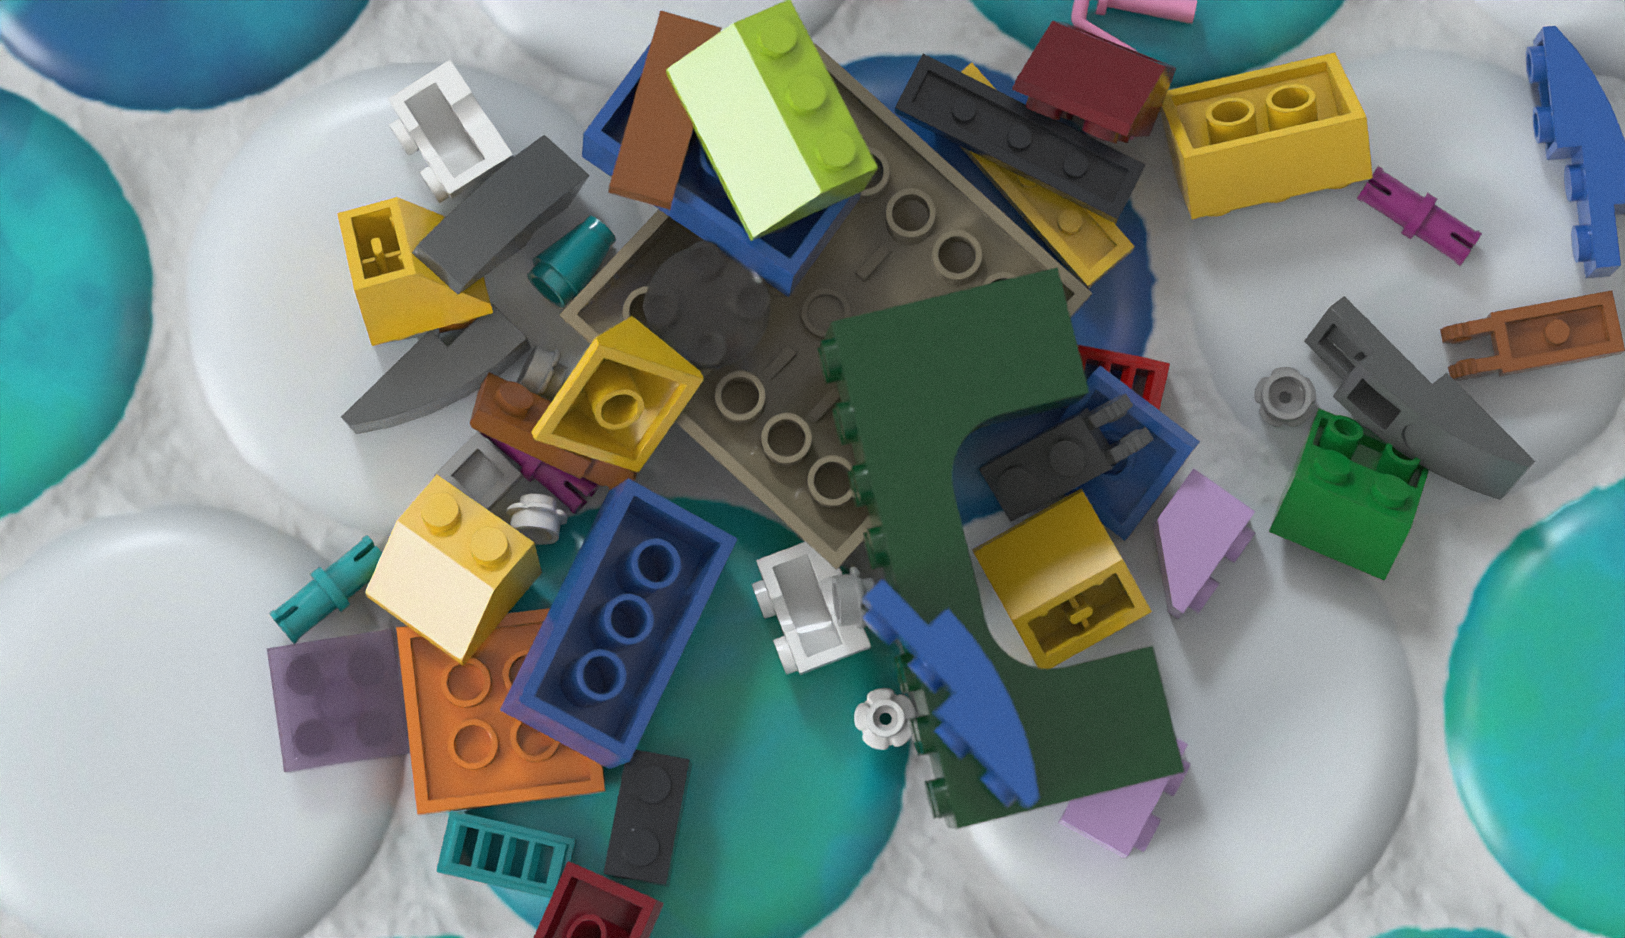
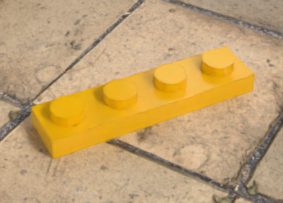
M973 63L961 71L994 88ZM960 146L1072 275L1087 289L1093 286L1134 250L1135 246L1115 223Z

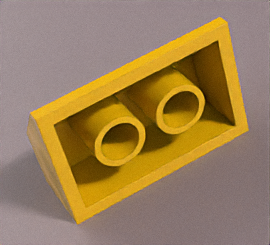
M1335 52L1167 91L1160 109L1177 184L1191 219L1205 216H1222L1231 210L1266 202L1279 203L1293 196L1323 189H1341L1351 183L1373 178L1367 116Z

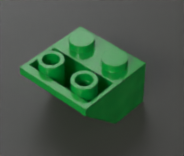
M1318 408L1279 500L1269 532L1385 581L1413 525L1429 469L1419 464L1421 459L1415 457L1411 460L1393 448V445L1386 443L1371 430L1361 426L1352 418L1335 415Z

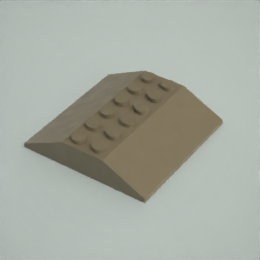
M815 43L814 45L878 168L864 191L861 192L857 204L790 297H787L658 209L559 316L590 345L598 335L633 316L700 370L704 380L677 417L675 423L835 570H838L864 544L863 532H867L868 528H872L867 505L856 508L852 496L848 471L851 470V466L857 465L852 444L841 446L832 409L836 408V403L841 402L837 383H825L818 358L817 347L821 346V340L826 339L825 334L830 323L1056 267L1059 270L1071 319L1092 296V292Z

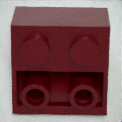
M1052 21L1017 76L1012 90L1029 96L1025 107L1034 112L1056 120H1060V118L1072 120L1075 115L1085 119L1082 128L1084 132L1115 144L1118 141L1129 143L1131 137L1150 136L1177 67L1068 23Z

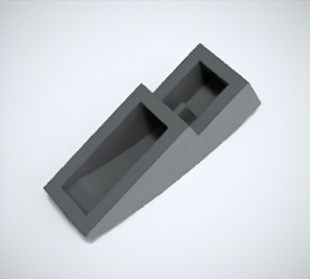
M544 134L474 190L417 244L412 253L459 295L523 249L537 229L567 209L590 175Z
M492 303L493 313L478 317L448 347L431 330L428 331L341 418L356 434L394 427L430 415L478 390L488 372L497 376L501 375L532 347L528 338Z

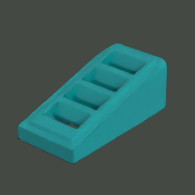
M451 810L436 872L551 898L567 862L572 861L577 839ZM468 828L479 831L471 867L459 864ZM493 834L504 836L496 872L485 870ZM518 839L529 842L521 878L510 876ZM542 845L554 847L546 884L534 881Z

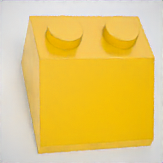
M436 475L396 521L365 593L367 598L464 666L541 575L542 570L535 543L442 477Z

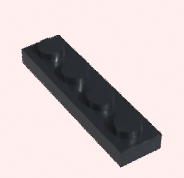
M922 54L895 106L894 113L1115 224L1117 223L1146 164L1056 119L1026 108V104Z

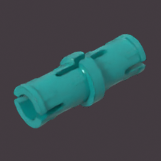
M368 535L361 538L362 540L325 570L320 566L310 573V576L313 578L312 581L277 609L269 612L275 623L294 645L299 641L298 639L334 610L338 609L342 613L351 605L348 599L370 582L382 552L377 545L374 546V542Z

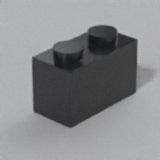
M635 750L631 760L624 763L604 867L605 875L669 887L692 769L690 759Z

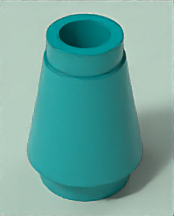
M588 216L583 223L578 224L532 259L534 267L527 274L528 280L548 301L564 308L591 281L609 252V248L615 243V235L599 219Z

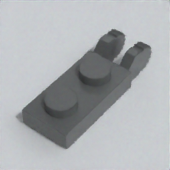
M1126 393L1115 397L1090 412L1088 408L1083 409L989 460L979 469L1010 522L1112 469L1119 461L1139 451L1153 441V437L1147 427L1127 433L1120 440L1109 445L1099 427L1107 422L1112 423L1120 419L1133 406Z

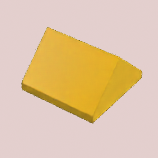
M630 316L594 339L532 430V435L536 441L640 472L703 382V375L700 370L636 318Z

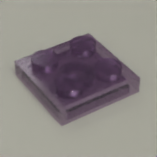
M392 629L267 648L284 773L289 774L410 755L408 729Z

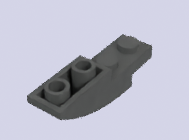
M1345 296L1328 308L1304 340L1344 381L1332 397L1383 441L1393 445V448L1411 460L1415 457L1421 459L1419 463L1421 466L1472 491L1501 500L1534 464L1535 460L1448 373L1432 384Z

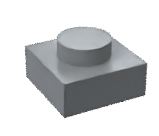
M478 431L434 474V477L439 475L489 511L523 478V475Z

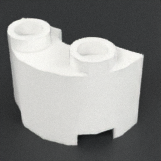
M448 60L388 98L399 117L390 123L389 126L408 156L419 150L429 166L420 171V174L439 203L449 197L453 199L499 170L514 158L512 152L480 107L472 91L451 60Z
M806 542L756 560L763 580L751 585L764 619L774 615L777 616L784 636L774 639L773 642L786 675L799 671V674L802 675L871 648L864 628L858 629L856 624L839 626L837 623L832 597V577L842 575L840 568L835 570Z

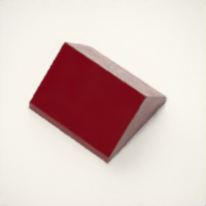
M568 861L533 938H649L664 903Z

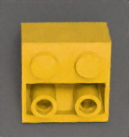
M399 197L337 213L354 292L372 346L393 340L406 339L415 334L452 324L465 323L471 319L493 313L484 277L458 295L412 253L417 244L445 216Z
M1082 489L1075 491L972 549L1038 668L1051 669L1152 612L1123 558Z

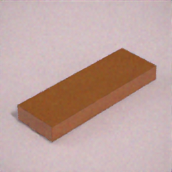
M660 10L608 193L668 210L671 209L692 136L693 124L665 72L667 68L720 33L722 27Z

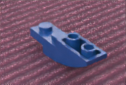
M1556 26L1542 27L1533 40V46L1526 48L1527 77L1529 83H1538L1540 106L1533 108L1535 141L1537 144L1545 143L1547 160L1569 158L1572 160V164L1566 165L1564 169V185L1567 200L1569 202L1576 201L1579 225L1572 226L1571 245L1575 262L1584 263L1585 279L1610 277L1621 266L1615 215L1625 214V139L1608 98L1585 60Z
M883 579L879 581L860 600L869 609L862 616V619L888 646L898 639L915 658L907 666L933 693H936L943 686L951 694L932 712L942 722L934 732L960 759H963L970 752L988 770L980 780L1005 806L1008 807L1015 799L1022 807L1033 805L1039 799L1034 764L1025 732L1012 700L991 662L972 635L949 609L942 611L927 625Z

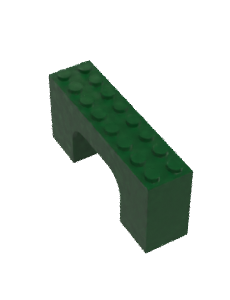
M1058 267L832 321L825 334L826 339L820 341L821 346L817 347V352L825 383L836 382L841 402L836 403V408L832 409L841 446L852 444L857 465L851 466V470L848 471V478L856 508L866 505L868 508L872 528H868L867 532H863V538L871 569L882 567L886 583L927 625L942 611L949 609L972 635L993 665L1012 700L1024 729L1034 764L1039 799L1030 807H1022L1016 799L1008 807L1005 806L980 780L988 770L970 752L963 759H960L934 732L942 722L932 712L951 694L943 686L936 693H933L907 666L915 657L901 643L903 654L894 656V664L902 693H914L919 717L909 719V724L917 755L924 756L929 754L935 779L924 781L933 818H945L947 828L959 829L1184 773L1153 645L1062 668L1043 669L1032 667L1015 660L998 645L988 628L952 483L954 459L961 443L966 436L982 427L1075 405L1089 393Z

